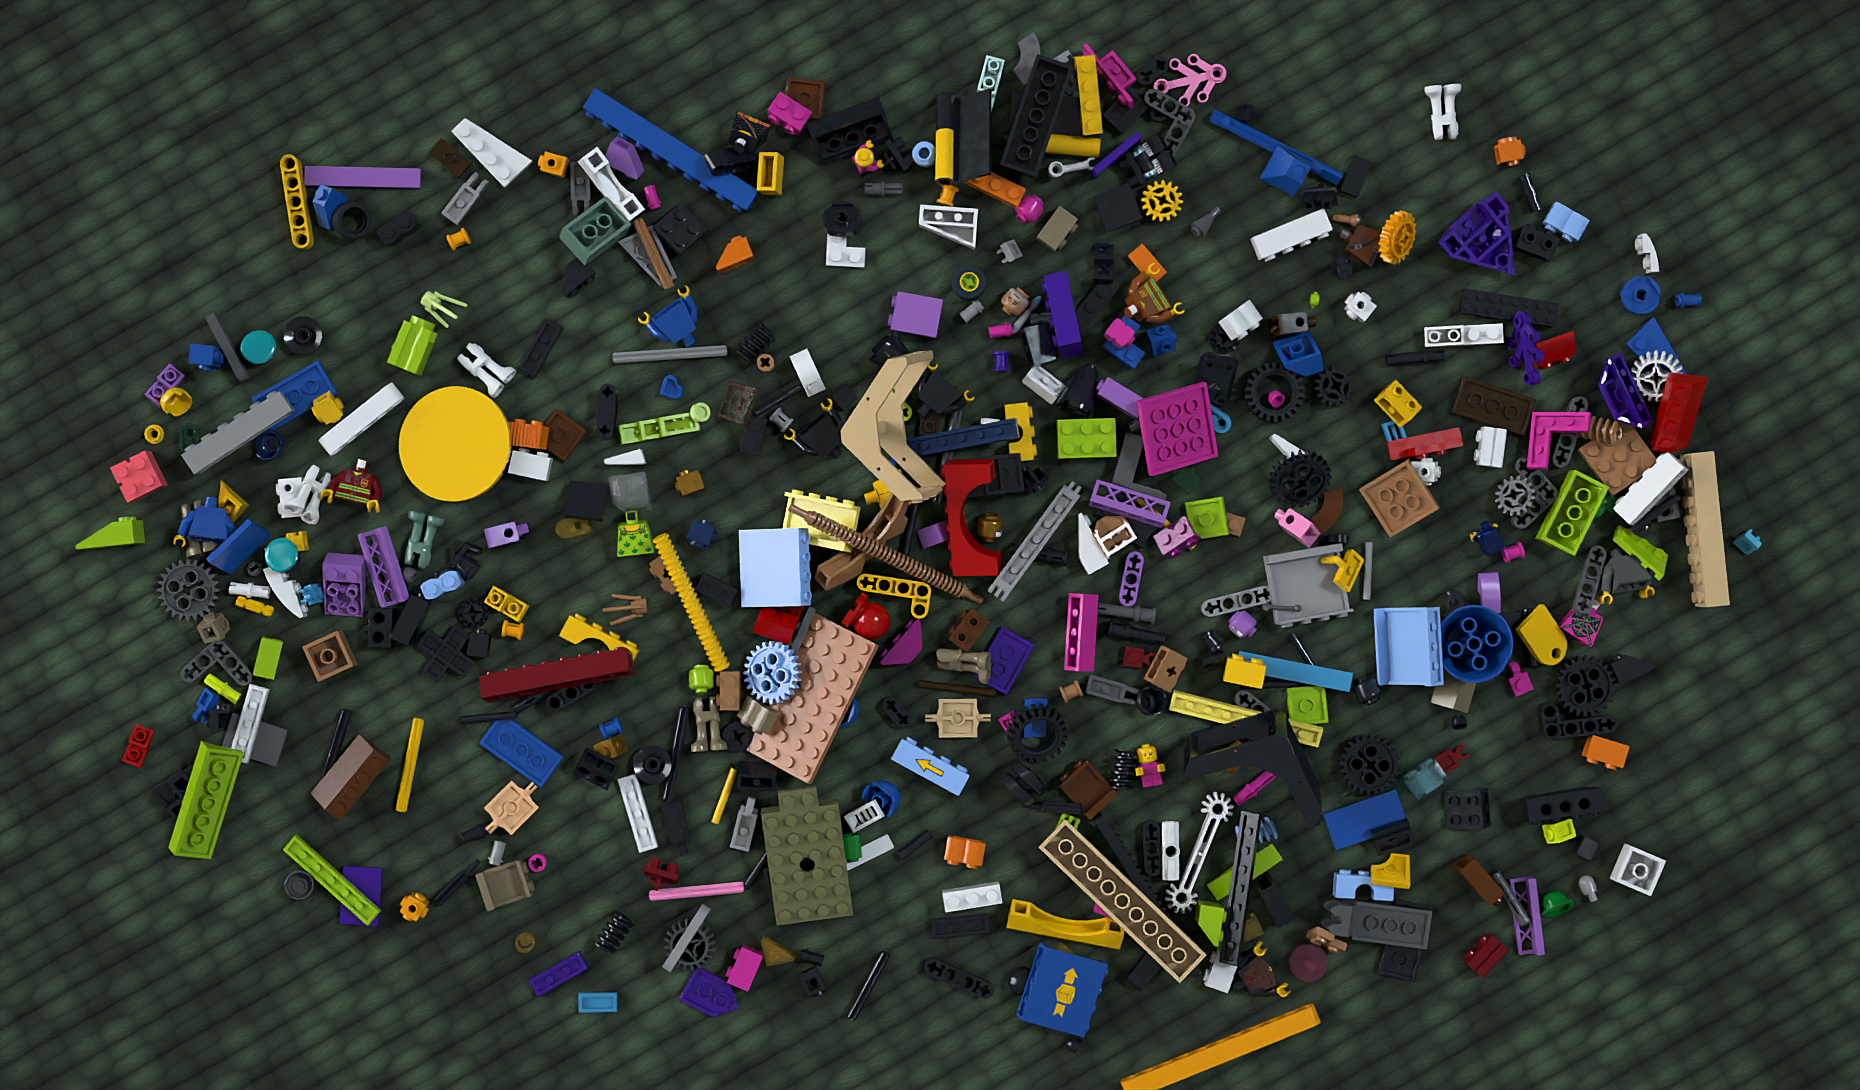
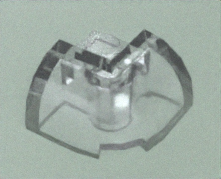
M646 472L608 477L613 504L619 510L624 512L652 510Z

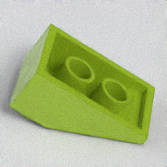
M120 517L118 522H111L75 545L76 549H95L145 543L143 520H136V517Z

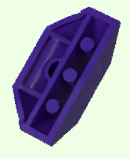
M1619 352L1606 359L1598 386L1614 420L1639 429L1652 423L1653 419L1622 353Z

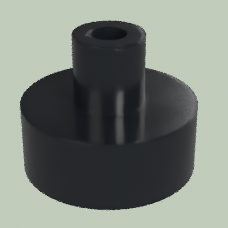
M1251 104L1237 106L1235 108L1236 118L1242 120L1243 124L1250 123V119L1255 116L1254 106Z

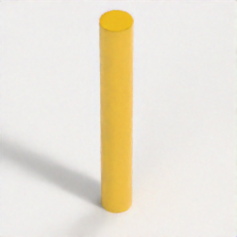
M735 768L730 769L711 822L719 824L738 772Z

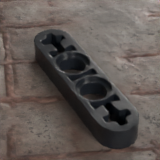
M935 957L928 958L924 963L925 972L932 977L982 999H988L993 995V985L981 977ZM936 962V967L940 969L941 965H944L941 976L938 975L939 970L937 969L930 971L928 963ZM953 969L956 973L955 977L947 979L944 975L946 970ZM963 978H972L973 984L970 987H965L962 984ZM976 981H980L978 985L981 987L988 985L990 992L982 994V990L976 988V991H974Z

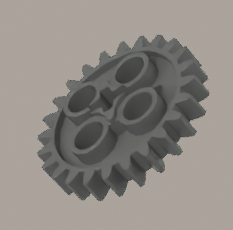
M187 559L186 564L184 560H179V565L176 562L172 563L173 569L170 567L165 568L168 574H161L164 581L157 582L162 585V588L157 589V591L162 592V595L157 598L164 600L161 606H168L165 612L173 611L171 617H176L179 614V620H183L186 616V620L191 621L192 616L194 620H199V615L201 617L206 615L205 611L213 612L210 606H217L214 599L221 598L216 595V592L221 591V589L216 588V585L221 582L214 580L217 574H210L213 568L205 569L207 563H202L199 566V560H195L192 563V559ZM191 572H194L196 574V580L194 582L190 581L189 574ZM175 581L178 582L180 586L177 592L174 591L172 588V585ZM201 581H204V584L196 588H193L192 590H190V593H185L177 599H174L176 595L188 590V587H193ZM201 588L206 592V596L203 599L199 597V590ZM184 598H187L189 601V606L187 608H184L182 606V600Z

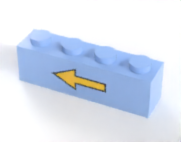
M909 737L900 740L891 760L959 796L970 776L966 773L968 769L959 764L957 767L950 764V759L942 755L940 758L933 755V750L926 746L923 749L916 745L917 741Z

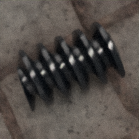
M761 321L762 328L755 326L757 333L755 334L750 331L751 339L744 337L746 344L739 342L740 350L734 348L746 362L752 364L754 363L752 356L759 357L757 351L765 352L763 345L770 347L768 340L776 341L774 334Z
M1114 749L1119 755L1113 756V759L1118 761V763L1112 764L1117 770L1111 771L1115 778L1109 780L1114 784V786L1110 787L1131 790L1133 787L1128 783L1134 782V779L1129 777V775L1135 774L1131 767L1137 766L1132 760L1138 759V756L1130 751Z
M615 910L618 914L617 917L611 915V919L614 922L606 923L609 929L602 928L605 935L598 934L597 937L601 941H593L598 948L607 953H615V947L620 946L619 940L623 941L625 939L623 934H628V928L634 926L626 915Z

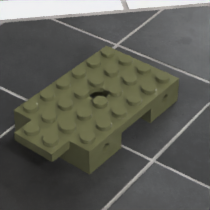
M816 786L778 791L779 806L761 808L776 924L784 925L853 915L838 798L818 801ZM809 857L815 862V867L811 871L801 869L800 862L803 858Z

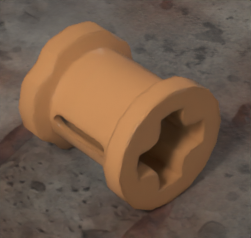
M762 354L757 359V366L763 372H770L774 368V359L769 354ZM762 359H770V366L761 367L763 365Z
M1077 680L1064 688L1062 686L1059 687L1065 703H1068V700L1074 697L1083 696Z

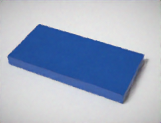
M317 360L251 399L254 403L258 401L262 403L267 399L266 396L273 391H281L285 394L296 412L269 429L270 431H275L310 411L311 407H313V400L329 390L333 396L338 395V392L321 362Z
M513 719L495 720L479 742L480 745L540 788L544 786L564 758L562 754Z
M1396 789L1323 813L1335 850L1368 840L1373 837L1372 829L1405 819Z

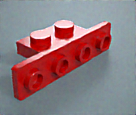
M1460 428L1387 442L1390 460L1416 456V459L1428 457L1427 453L1434 452V455L1445 454L1446 449L1463 446Z

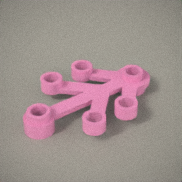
M1191 54L1187 62L1190 66H1198L1205 73L1198 74L1183 65L1179 59H1172L1169 62V68L1172 71H1179L1187 77L1168 82L1165 79H1158L1154 83L1153 89L1158 90L1157 86L1163 85L1164 90L1161 92L1166 94L1170 89L1189 85L1185 94L1178 100L1181 103V99H1186V106L1190 104V98L1200 82L1208 80L1203 91H1200L1196 97L1197 101L1203 104L1207 102L1209 93L1215 83H1221L1226 78V69L1222 65L1214 64L1211 66L1199 59L1197 54ZM1195 57L1197 62L1191 63L1190 58ZM1174 61L1177 62L1178 67H1172L1171 63ZM1218 71L1220 73V76L1215 77L1213 75V72ZM1204 94L1206 99L1200 100L1199 95Z

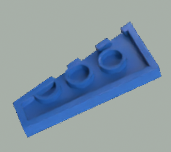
M1654 317L1625 343L1638 359L1641 355L1647 358L1646 352L1648 351L1653 356L1655 350L1658 351V355L1665 351V357L1672 354L1673 358L1671 361L1678 359ZM1653 363L1648 364L1646 367L1652 370ZM1660 363V367L1663 370L1672 372L1668 366ZM1682 366V370L1679 371V372H1682V373H1684V374H1687L1686 371H1685V369H1684L1683 366ZM1656 368L1654 375L1659 379L1660 376H1658Z

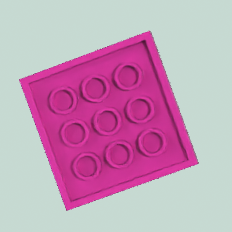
M1199 382L1136 401L1148 474L1150 476L1218 457L1207 382Z

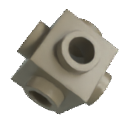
M212 612L203 617L197 629L204 643H209L225 638V634L230 630L228 620L222 612L217 614Z

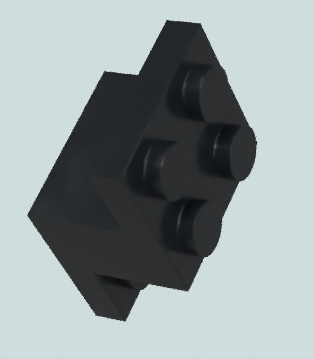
M1020 453L973 458L994 459L995 478L991 483L975 487L969 492L967 498L1024 491Z

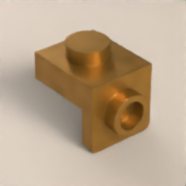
M621 734L593 745L597 753L609 759L628 752Z

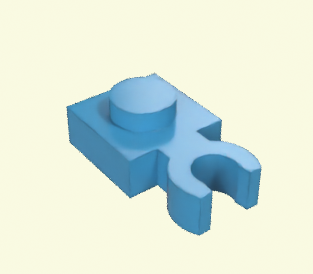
M321 583L304 586V589L298 590V593H302L304 599L300 601L302 604L308 603L312 605L324 602V589Z

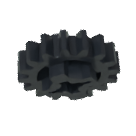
M1331 366L1330 371L1324 368V374H1317L1320 380H1314V383L1318 384V387H1315L1314 390L1319 391L1316 397L1323 398L1321 400L1322 404L1327 401L1328 407H1331L1333 403L1335 407H1339L1340 402L1343 405L1347 404L1345 399L1352 400L1350 393L1356 392V390L1352 389V386L1356 385V383L1351 382L1354 376L1347 375L1348 369L1343 372L1342 366H1339L1337 370H1335V366ZM1333 374H1339L1343 378H1336ZM1325 379L1327 383L1326 387L1323 389V381ZM1333 383H1338L1339 386L1337 387V390L1331 389ZM1347 384V391L1344 393L1343 389ZM1332 394L1337 399H1331L1326 395Z

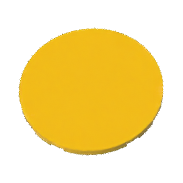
M451 386L441 388L420 399L406 416L399 438L401 463L411 482L428 496L449 502L467 501L487 492L502 476V472L507 462H509L511 454V432L504 413L488 396L467 387Z

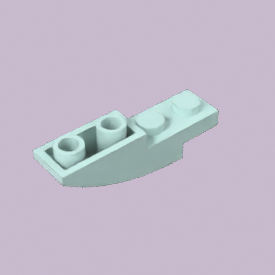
M986 55L977 92L989 88L992 90V111L1005 60Z

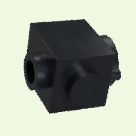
M1450 590L1442 598L1448 613L1468 605L1460 590Z

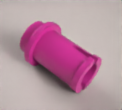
M655 185L643 188L648 202L647 208H650V211L660 209L662 201H659Z
M1005 322V325L988 327L990 339L1003 336L1008 338L1009 335H1013L1012 326L1007 324V322Z

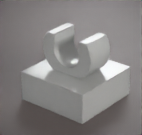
M1014 239L1000 245L1001 249L997 251V254L1004 252L1006 256L1002 263L1012 262L1023 256Z

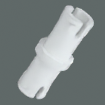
M231 582L230 585L232 586L229 587V594L246 595L247 598L254 596L269 599L271 593L270 586H258L253 583L241 584Z

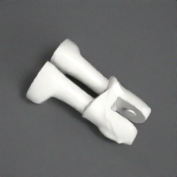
M1461 84L1425 87V93L1430 98L1433 115H1431L1435 140L1443 139L1442 125H1447L1449 139H1456L1458 135L1454 100L1455 95L1461 91ZM1442 90H1443V96H1444V102H1445V114H1444V115H1442V110H1441V94H1442Z
M469 343L466 348L478 358L472 363L469 358L460 354L457 359L471 374L477 375L487 385L488 394L492 398H496L502 392L504 385L481 367L485 365L505 384L511 381L517 371L513 367L498 365L491 357L484 353L480 346Z
M312 465L307 471L301 483L302 488L298 496L294 499H289L284 505V509L290 514L298 515L302 513L301 519L308 524H316L318 522L321 492L331 482V474L328 472L321 476L319 482L315 480L320 470L316 465ZM311 491L313 493V496L308 506L305 508L307 498Z

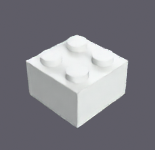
M1624 843L1610 879L1651 896L1666 861Z

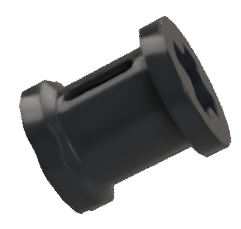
M1213 629L1208 630L1198 638L1206 645L1209 654L1215 652L1223 645L1213 634Z

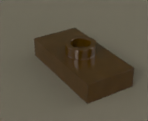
M442 138L429 152L459 179L472 165Z

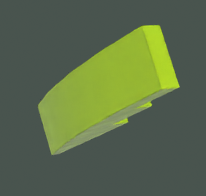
M690 412L618 426L621 445L700 430L699 422L692 419Z
M1272 843L1256 853L1253 879L1283 860ZM1233 866L1207 884L1217 901L1229 894Z

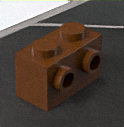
M972 608L969 611L965 609L959 617L961 622L958 626L954 624L948 632L950 635L948 639L965 652L969 651L990 622Z

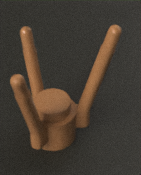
M612 594L613 598L634 601L628 606L602 609L603 612L631 610L632 613H635L610 622L612 626L636 617H643V614H647L646 598L641 599V596Z

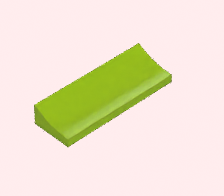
M201 741L168 847L174 855L211 859L244 752L242 750Z

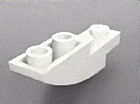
M1503 323L1424 328L1425 347L1504 343Z
M269 567L263 569L267 581L279 600L299 618L307 617L308 606L306 603L302 604L300 602L302 600L300 594L302 593H298V590L302 589L300 584L296 583V580L288 581V573L276 572Z

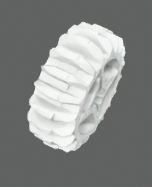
M1655 350L1653 356L1648 351L1646 352L1647 358L1643 355L1639 356L1640 361H1635L1634 365L1636 367L1631 368V372L1634 373L1631 375L1639 391H1642V398L1648 395V401H1651L1652 397H1656V402H1659L1664 388L1660 389V384L1667 380L1669 370H1663L1660 367V363L1668 366L1673 373L1684 374L1679 372L1682 370V365L1676 366L1679 360L1671 361L1673 355L1670 354L1668 357H1665V351L1658 355V351ZM1653 363L1652 370L1641 373L1645 366ZM1656 368L1658 376H1660L1658 379V384L1656 383V379L1654 376ZM1642 380L1652 383L1654 389L1647 387Z

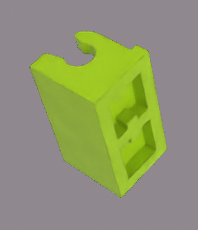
M262 636L253 675L274 680L283 645L281 640Z

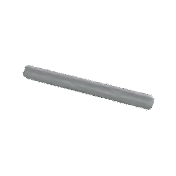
M727 346L613 353V362L629 363L726 356Z

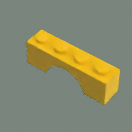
M1095 55L1074 56L1075 76L1080 103L1081 134L1103 133Z
M577 613L575 616L569 615L559 635L560 637L574 644H579L586 638H597L603 641L610 651L616 647L627 648L633 654V662L635 661L640 651L636 648L637 644L629 640L626 642L620 640V635L612 631L609 634L602 630L603 627L594 622L591 625L585 622V617Z

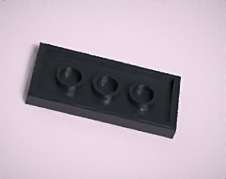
M1395 898L1394 906L1431 910L1433 913L1434 908L1398 898ZM1384 944L1377 973L1415 982L1423 949Z

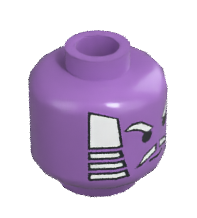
M1244 610L1241 612L1237 611L1228 621L1230 623L1229 629L1241 639L1245 636L1250 638L1257 630L1255 628L1257 621Z

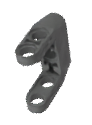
M1125 433L1111 484L1166 500L1167 494L1162 493L1160 490L1132 483L1144 444L1141 435Z

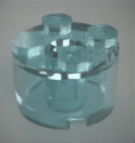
M1426 759L1418 765L1420 767L1419 770H1411L1403 776L1405 778L1404 783L1417 800L1421 799L1425 793L1429 794L1443 784L1444 780L1448 779V776L1435 759Z

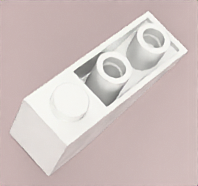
M1079 513L1078 558L1089 575L1109 564L1107 560L1110 557H1105L1093 537V533L1089 528L1092 524L1087 515L1083 516L1082 513Z

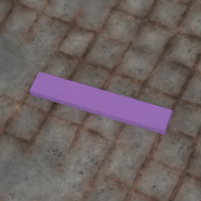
M305 166L304 185L320 186L322 184L329 187L421 189L422 169Z

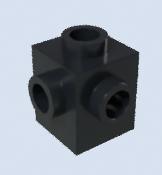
M1038 462L1031 468L1026 466L1022 469L1024 494L1027 495L1031 491L1035 494L1043 488L1042 483L1050 478Z

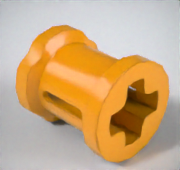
M952 185L942 186L940 198L936 202L944 206L953 207L952 201L955 192H958V188Z
M464 227L455 234L446 235L453 251L466 243L471 244V240Z
M504 620L501 636H511L521 640L524 624H514Z

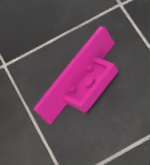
M1087 43L1084 44L1082 55H1095L1097 75L1099 77L1103 76L1107 87L1118 94L1117 97L1123 106L1127 105L1131 109L1133 107V99L1125 89L1136 82L1135 76L1113 50L1099 59Z

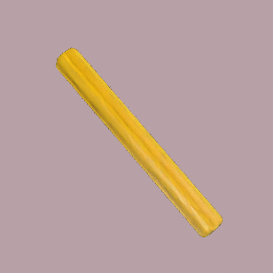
M414 718L396 804V811L399 812L407 811L424 725V719Z

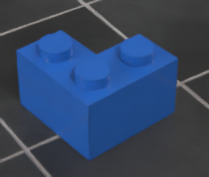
M1126 315L1121 319L1125 326H1129L1134 330L1135 335L1140 325L1126 317ZM1106 340L1102 346L1103 350L1132 370L1145 354L1144 351L1132 343L1127 349L1125 347L1118 349L1112 344L1113 341Z

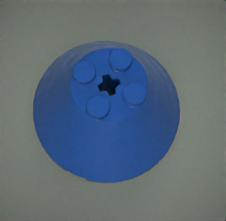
M1467 605L1452 611L1441 622L1443 668L1451 676L1464 682L1479 683L1490 680L1503 671L1512 655L1513 637L1507 622L1500 614L1485 606Z

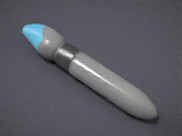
M1041 296L1035 297L1012 327L1013 334L1020 330L1035 308L1039 306Z

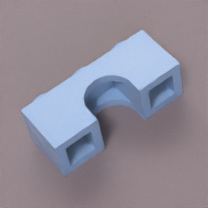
M1340 869L1339 872H1334L1333 896L1336 898L1355 899L1357 887L1362 884H1368L1371 888V898L1373 900L1393 901L1394 887L1371 884L1370 871L1359 870L1357 874L1351 873V870Z

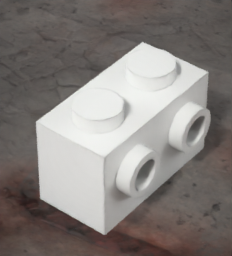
M304 477L278 479L276 493L280 495L278 512L282 515V518L301 517L302 513L298 515L288 513L284 509V505L289 499H294L298 496ZM308 498L306 501L305 508L308 506Z

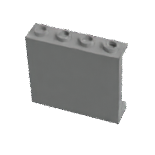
M1342 543L1263 556L1271 605H1300L1302 608L1300 612L1272 609L1275 624L1281 625L1284 628L1293 626V622L1297 621L1300 624L1311 623V619L1318 618V621L1330 619L1329 616L1336 615L1337 618L1348 616L1347 612L1354 611L1353 608H1349L1347 592H1344L1333 582L1339 566L1321 563V557L1339 556L1341 558L1340 551H1343Z

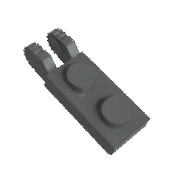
M570 162L573 216H578V201H584V212L590 208L591 178L578 162Z
M1090 674L1085 693L1119 703L1125 702L1136 705L1135 699L1124 698L1126 691L1138 694L1140 689Z

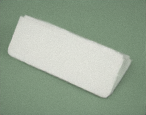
M1041 366L1031 368L1022 380L1026 386L1050 404L1054 403L1066 387Z

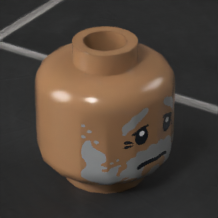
M1018 287L1016 289L1010 288L1001 299V303L1004 305L1002 309L1009 316L1012 314L1019 316L1029 305V296Z

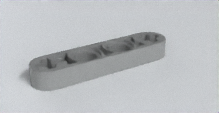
M1259 586L1205 600L1201 605V611L1205 616L1213 617L1268 603L1271 601L1270 595H1268L1266 600L1265 597L1257 598L1259 602H1256V596L1253 591H1256V594H1261L1263 589L1269 591V587ZM1245 593H1249L1252 596V601L1249 604L1242 602V596ZM1226 598H1231L1234 602L1233 607L1230 609H1226L1223 606V601ZM1216 600H1219V606L1222 611L1219 612V608L1213 609L1211 614L1209 611H1205V608L1208 606L1207 603L1217 605Z
M704 904L701 905L662 968L671 972L709 913L710 908Z

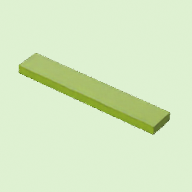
M295 835L283 849L284 852L367 926L382 911L298 835Z

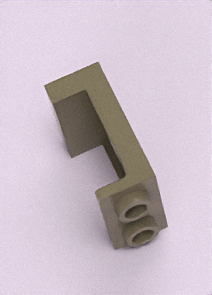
M522 858L478 872L475 875L487 911L534 895L535 886L533 881L528 878L529 868Z

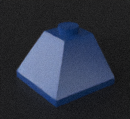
M1277 145L1260 179L1294 196L1307 176L1312 162Z
M1309 331L1273 342V346L1286 369L1303 376L1324 371L1321 352Z

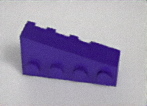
M1067 271L1044 275L1045 282L1041 284L1043 294L1048 295V300H1045L1047 312L1051 311L1052 318H1049L1050 328L1055 329L1056 335L1052 336L1054 347L1059 348L1061 360L1083 355L1082 342Z

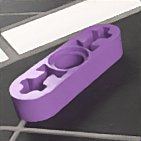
M1135 551L1130 552L1125 560L1119 592V601L1124 606H1132L1137 599L1144 558L1141 553ZM1134 555H1137V558L1140 559V562L1135 564V569L1139 568L1138 573L1133 570L1127 571L1128 567L1132 568L1133 563L1129 559L1134 557ZM1130 573L1135 574L1137 578L1136 582L1132 585L1126 582V576ZM1124 585L1130 588L1135 587V591L1130 590V596L1133 599L1129 600L1128 603H1125V599H1122V596L1126 595L1128 590L1124 589Z

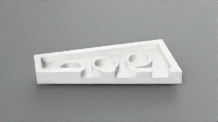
M466 118L452 130V133L505 188L533 162Z

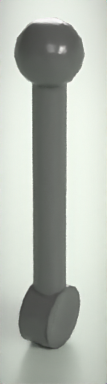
M1268 603L1262 605V609L1265 611L1269 609H1282L1300 612L1302 609L1300 605L1279 606Z

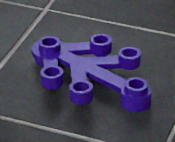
M1518 311L1513 319L1515 325L1511 337L1506 338L1507 348H1516L1518 346L1515 356H1510L1509 364L1511 367H1519L1524 355L1526 373L1523 375V380L1530 386L1537 385L1541 381V375L1537 369H1533L1532 361L1534 363L1542 362L1544 355L1533 343L1540 342V334L1531 327L1530 315L1527 312Z

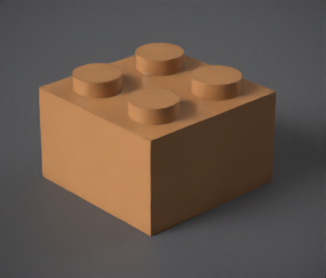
M343 630L333 632L302 646L318 682L358 665Z

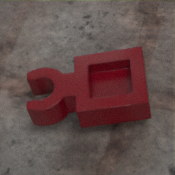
M1125 646L1122 665L1142 668V663H1146V665L1151 666L1152 663L1149 662V658L1151 656L1155 657L1156 653L1150 652L1145 655L1142 648Z
M1463 744L1458 745L1454 752L1448 748L1433 757L1443 775L1460 766L1459 759L1469 758V753L1465 755L1460 754V750L1465 747Z

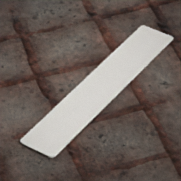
M888 834L862 846V858H859V861L848 863L846 860L847 871L893 849L894 846Z

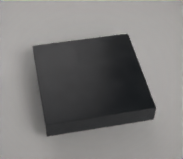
M1129 182L1092 197L1106 233L1142 219Z
M570 481L564 518L603 522L608 485Z

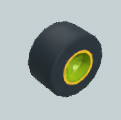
M964 265L958 268L952 278V288L955 294L964 300H974L980 297L986 287L984 272L974 265Z

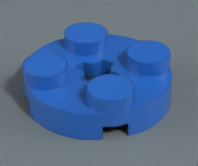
M1633 277L1623 285L1620 291L1623 306L1632 314H1646L1658 306L1660 288L1649 277ZM1637 291L1645 293L1643 295L1644 300L1637 299Z

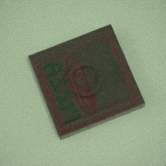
M729 381L717 417L747 426L759 390Z

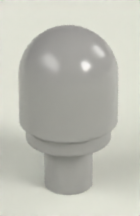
M1588 875L1582 876L1579 879L1582 893L1588 895L1590 902L1598 900L1595 894L1597 887L1593 878Z

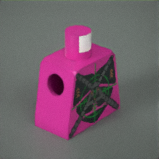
M1594 599L1591 611L1585 616H1578L1571 609L1558 623V626L1562 631L1582 644L1592 647L1603 621V618L1596 614L1601 604ZM1579 605L1581 607L1580 610L1583 611L1585 609L1584 605Z

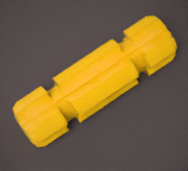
M238 596L236 600L237 606L245 607V609L259 614L263 613V615L268 617L272 616L274 612V607L265 606L263 603L252 599L247 600L243 596Z

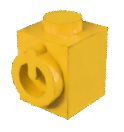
M330 390L313 400V407L311 409L319 422H325L327 425L339 421L341 416H343L342 408L344 406L338 397L335 399Z

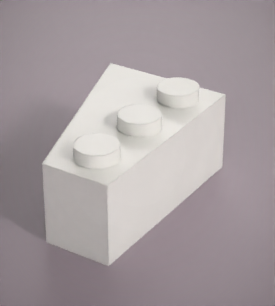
M920 205L919 227L975 250L978 209Z

